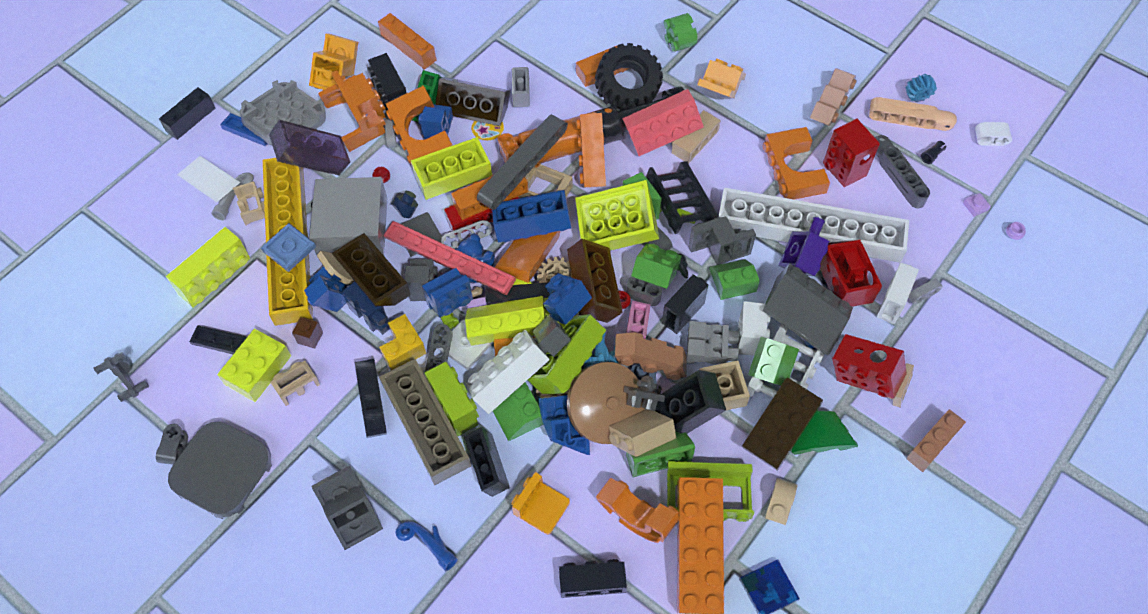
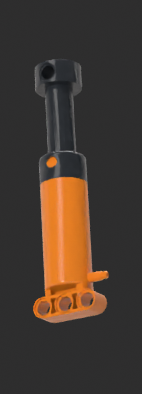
M678 86L662 92V99L625 110L617 111L614 106H610L586 114L602 113L603 141L605 145L623 139V132L627 131V128L622 118L684 91V88ZM579 116L563 120L568 123L565 133L535 165L536 168L541 163L581 152L577 137H581L580 129L577 130L576 119H579ZM537 128L519 133L515 137L510 133L498 136L499 149L504 162L516 152Z

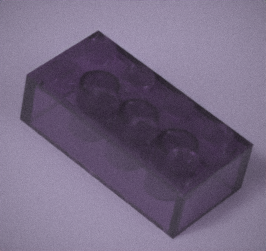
M279 120L269 133L278 162L338 176L350 164L348 153L340 135Z

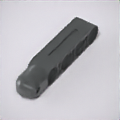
M876 136L875 138L880 143L876 152L880 159V165L913 208H923L930 196L929 188L887 136Z

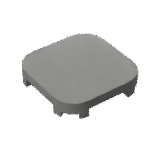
M278 80L273 81L271 89L251 102L244 100L241 103L240 116L244 126L274 147L284 148L294 145L319 128L326 120L324 102L321 99L316 101L297 87V82L293 80L281 83Z

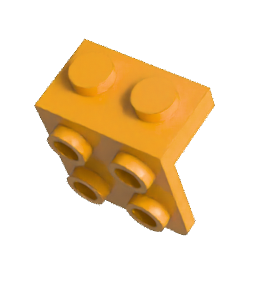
M535 472L532 477L529 476L524 482V489L521 494H516L512 500L513 515L544 534L549 535L566 511L570 500L545 485L542 476Z

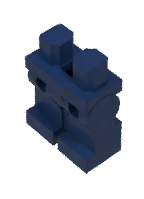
M355 282L342 291L349 309L358 318L363 317L372 332L378 330L383 335L390 330L387 322L388 316L385 313L384 307L374 306Z

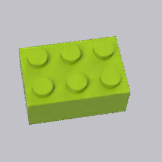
M444 362L426 371V379L457 436L477 427V418L479 417L476 410L477 406L472 398L469 399L468 391L463 382H459L455 368L453 366L449 367L447 362Z

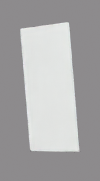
M202 156L196 158L177 174L216 203L228 194L233 187L241 183Z

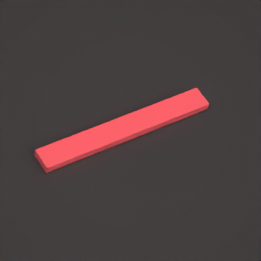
M395 221L391 223L383 235L385 239L428 259H433L434 262L451 270L457 268L460 274L466 275L468 278L506 296L516 281V278L510 274Z

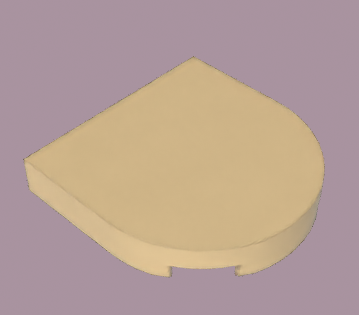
M320 251L317 254L318 259L331 276L335 274L342 279L341 283L347 285L355 282L332 253Z

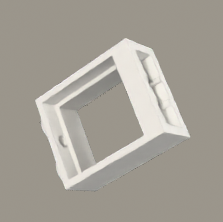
M900 262L889 284L877 318L895 325L906 305L919 269Z

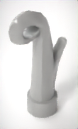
M245 172L237 176L235 179L241 182L237 186L252 182L254 179L253 174ZM233 189L219 200L218 205H215L211 215L217 220L223 221L226 219L229 213L228 209L236 195Z

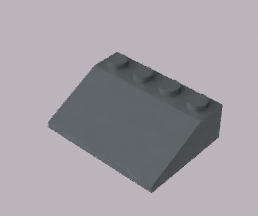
M789 263L777 276L762 311L828 356L849 321L853 307L848 302L834 295L832 291L824 288L815 279L810 278L799 268Z

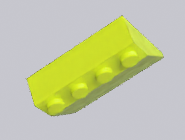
M647 180L575 198L580 239L610 248V251L659 239L657 221Z

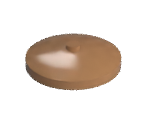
M600 362L586 367L575 377L568 391L567 411L572 425L585 439L599 444H612L609 438V426L645 411L642 408L644 398H642L640 408L627 405L629 394L623 392L624 387L639 388L637 386L639 380L631 370L617 363Z

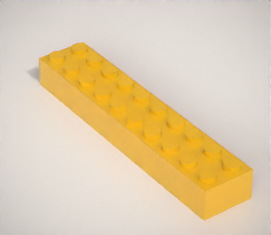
M299 154L262 159L266 243L288 223L308 238L304 168ZM309 254L289 272L266 255L268 308L273 324L278 326L297 323L300 316L313 320V307L308 302V297L304 291L311 284L309 281L311 279Z

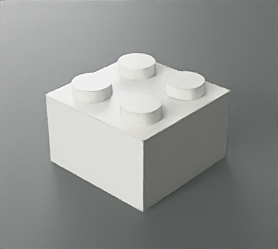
M743 302L738 321V354L754 356L760 337L770 338V329H767V324L770 323V316L762 311L765 303Z

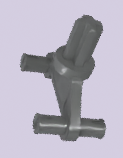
M123 352L115 354L112 358L107 357L103 363L93 367L97 375L110 369L127 387L128 390L117 395L120 402L130 397L135 398L139 395V392L149 388L146 380L134 385L128 374L130 372V364Z

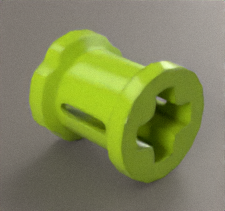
M453 312L447 316L440 317L443 324L447 325L450 329L455 328L459 324V320L455 318Z

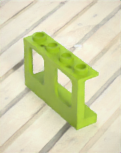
M668 461L667 507L672 506L677 510L675 487L679 477L723 479V486L740 487L742 489L743 510L723 509V521L727 519H736L738 522L751 520L754 515L751 494L752 464Z

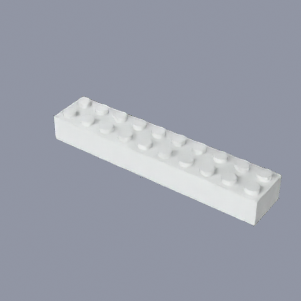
M724 187L718 217L727 216L735 233L754 229L756 237L788 242L792 231L808 232L813 217H818L825 220L819 236L829 240L828 245L861 239L868 257L899 263L902 262L907 252L909 220Z

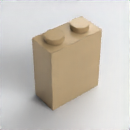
M651 410L642 411L609 426V438L612 445L635 457L676 439L673 419Z

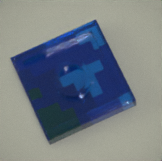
M778 559L739 578L757 614H772L800 600Z

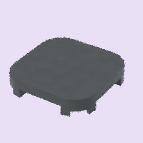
M210 422L197 431L168 473V484L170 489L181 499L183 498L213 514L216 518L223 519V517H230L236 513L240 514L245 509L242 505L266 471L269 472L272 467L271 455L267 447L259 440L226 423Z

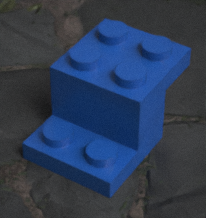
M457 268L422 285L430 310L434 309L439 318L451 314L455 309L466 306L473 300L470 281L466 275L461 276Z

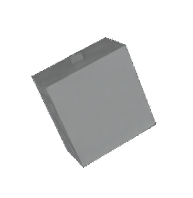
M382 177L315 179L309 239L316 245L314 249L316 255L320 251L333 253L363 233L368 236L384 255L385 237L383 235L386 232L387 194Z

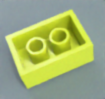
M254 328L217 376L224 385L256 402L269 386L274 376L280 372L290 359L291 354L284 344Z

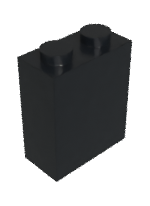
M692 274L664 305L662 324L675 334H678L705 304L709 285L703 278Z

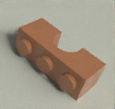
M948 409L912 450L906 460L921 472H924L964 426L966 421Z

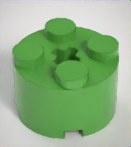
M689 13L664 20V27L667 33L664 35L667 44L670 43L673 52L697 44V30L692 28L691 23L694 21Z

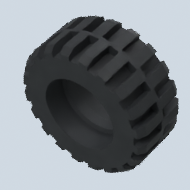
M622 43L618 44L617 48L613 46L608 52H605L595 74V88L599 89L597 93L600 98H604L603 102L606 105L609 103L621 111L652 102L655 99L662 85L663 72L661 71V64L657 63L658 58L655 55L652 56L649 49L645 50L638 44L633 46V43H627L624 46ZM619 68H630L636 71L643 80V86L637 89L623 87L615 79L614 71Z

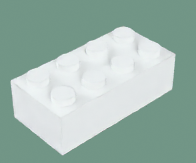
M526 330L518 333L508 346L502 347L498 355L492 360H488L478 373H474L469 377L466 383L472 399L488 414L550 360Z

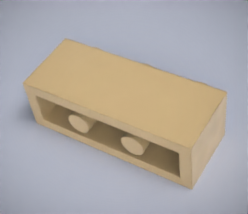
M705 110L700 113L704 128L681 137L671 144L672 154L683 161H687L688 164L719 131L721 120Z

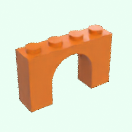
M424 85L386 103L388 108L386 113L390 121L393 120L395 123L393 125L395 133L402 138L400 140L402 148L409 153L407 159L410 165L413 159L453 146L445 130L425 140H417L409 135V125L412 119L422 113L424 107H434Z
M807 127L766 134L765 142H763V150L767 152L768 163L774 170V179L778 180L780 194L787 199L795 200L826 194L830 185L825 169L798 172L789 168L784 161V158L789 155L810 150L812 138Z

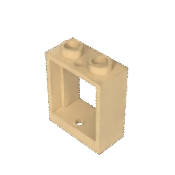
M542 164L537 168L534 166L525 176L528 181V192L518 197L524 198L540 195L529 190L536 177L558 185L559 187L556 191L564 190L567 198L573 188V177Z

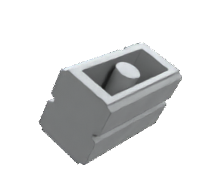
M528 67L512 68L513 107L530 106Z

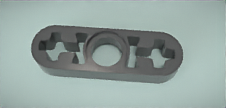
M445 324L437 325L433 330L425 372L436 367L433 360L441 362V364L448 361L453 332ZM443 330L447 332V335H443V337L439 335ZM443 348V355L436 358L434 356L435 350Z

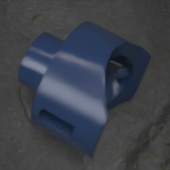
M408 190L404 193H397L391 203L404 218H411L418 207V203L415 200L416 195Z

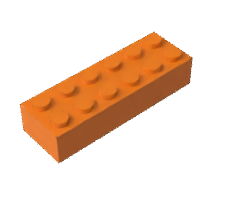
M679 477L677 480V511L679 512V520L677 522V613L724 614L723 479Z

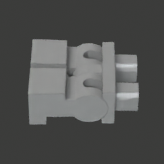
M690 321L687 339V363L708 362L710 364H723L727 361H737L739 349L728 347V343L738 344L739 332L729 330V325H707L706 322Z

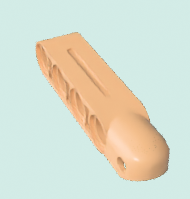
M875 97L870 102L869 117L875 121L942 131L951 130L957 122V116L953 112L938 110L937 107L882 97Z

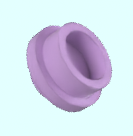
M1013 222L1006 228V233L1010 238L1020 240L1025 236L1026 228L1020 222Z

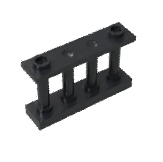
M687 161L680 162L676 172L657 175L654 168L649 167L645 177L661 197L660 208L674 234L679 233L684 223L699 220L706 223L719 216ZM678 179L682 185L665 189L662 182ZM686 193L689 200L672 202L669 195ZM693 206L697 211L696 214L680 216L677 209Z

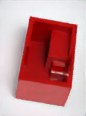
M856 118L833 130L823 164L845 188L868 175L880 143L860 120ZM870 155L867 160H864L865 156Z
M861 239L828 245L827 253L823 256L820 263V270L829 290L843 301L848 302L852 307L873 303L882 288V284ZM868 271L871 272L873 277L872 285H870L867 278Z
M845 334L832 358L838 382L876 393L881 397L894 399L907 374L903 350ZM860 349L863 350V353H856L854 351ZM880 350L885 352L887 357L883 362L876 363L870 359L871 353Z

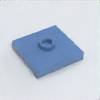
M288 223L264 244L261 250L289 272L315 249L316 245Z

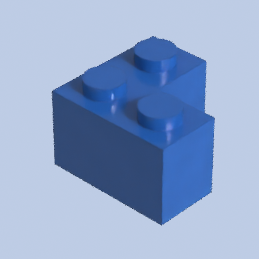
M434 105L433 108L424 107L423 113L419 115V124L422 126L421 134L424 135V140L444 130L449 134L453 120L451 107Z
M323 266L309 280L311 284L304 291L308 297V302L312 306L338 312L347 303L342 292L347 287L344 283L340 282L342 279L335 274L331 276Z
M558 273L545 286L551 295L543 305L557 322L566 325L592 297L582 281Z

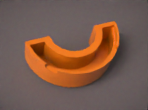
M610 478L596 496L598 502L609 514L614 512L620 517L618 522L638 536L654 543H659L660 540L663 542L679 520V512L674 507H666L662 504H659L657 508L651 507L645 500L638 499L622 480L616 481Z

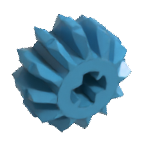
M925 73L922 76L918 75L916 78H912V81L907 82L905 88L911 101L919 102L934 95L937 85L934 78Z

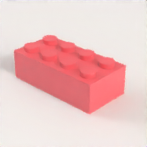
M688 89L622 118L638 156H642L704 128L695 100Z

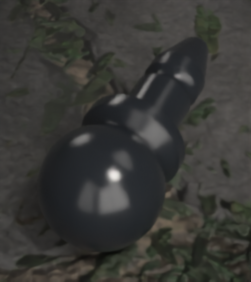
M677 253L682 256L677 271H680L681 275L687 279L688 263L686 257L682 253Z

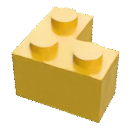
M406 314L388 323L394 339L379 348L391 371L427 354L424 343Z

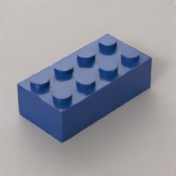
M564 190L504 201L495 210H492L493 225L498 243L572 229Z

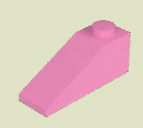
M632 300L625 333L636 332L642 334L643 339H646L651 304Z

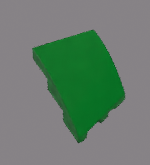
M817 411L791 450V453L795 455L811 451L820 453L833 449L843 451L858 447V443L850 435L849 430L841 422L840 417L835 411Z

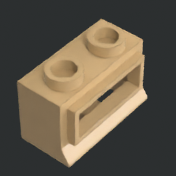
M254 181L233 187L238 198L237 204L241 211L240 216L245 226L251 222L264 219V201H261L264 195L261 187L257 188ZM255 197L258 208L250 210L247 199Z
M306 361L294 363L290 370L285 373L276 374L270 382L285 406L289 405L286 397L295 391L299 396L305 393L303 387L308 383L314 381L317 387L320 385Z

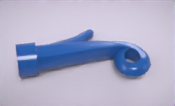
M404 522L396 528V537L401 541H408L416 533L438 560V564L444 571H449L457 563L458 559L451 551H448L442 542L437 526L432 528L433 535L415 522ZM404 530H410L408 534H402Z

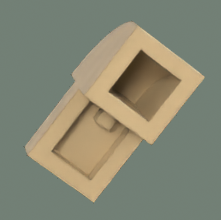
M776 478L765 515L766 519L786 525L797 491L796 483Z

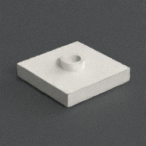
M463 319L452 331L453 337L448 357L466 370H469L493 342L471 346L467 339L466 323ZM438 348L441 352L444 353L443 348Z

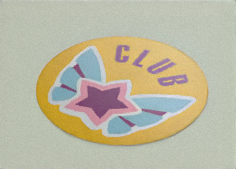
M474 121L471 130L478 139L490 141L498 138L503 133L504 124L502 122L501 126Z

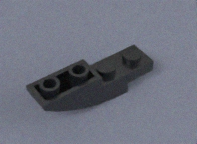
M375 359L355 362L366 437L387 435Z

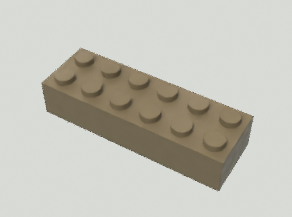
M416 359L379 376L382 386L434 486L470 468V459Z

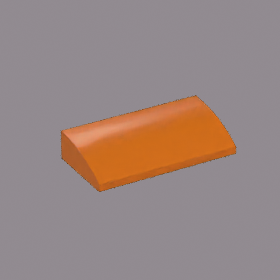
M560 231L515 239L494 268L529 283L559 239Z

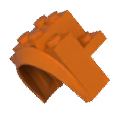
M337 70L332 72L331 74L336 84L318 94L324 102L326 109L343 103L348 104L360 126L341 137L348 151L351 152L385 134L383 126L386 125L384 121L386 117L383 111L386 109L380 100L378 92L373 88L374 86L370 78L366 79L363 72L347 79L344 75L340 76Z

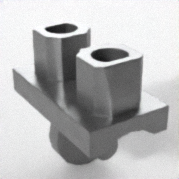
M644 376L641 381L637 382L639 388L624 387L623 392L629 394L627 405L640 408L642 398H644L642 408L655 411L657 402H664V395L656 394L652 391L656 389V384L650 376Z

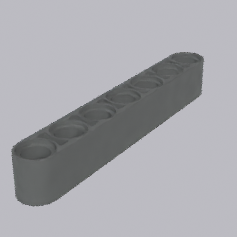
M550 114L481 188L477 195V201L495 210L562 137L568 123Z

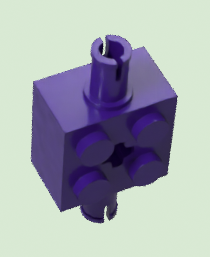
M813 217L808 232L792 231L778 266L785 269L790 263L807 276H815L820 270V263L828 250L829 240L819 236L825 220Z

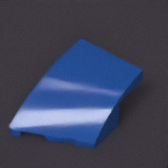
M568 394L539 398L542 421L550 441L585 455H590L589 440L581 436L570 421L567 411Z

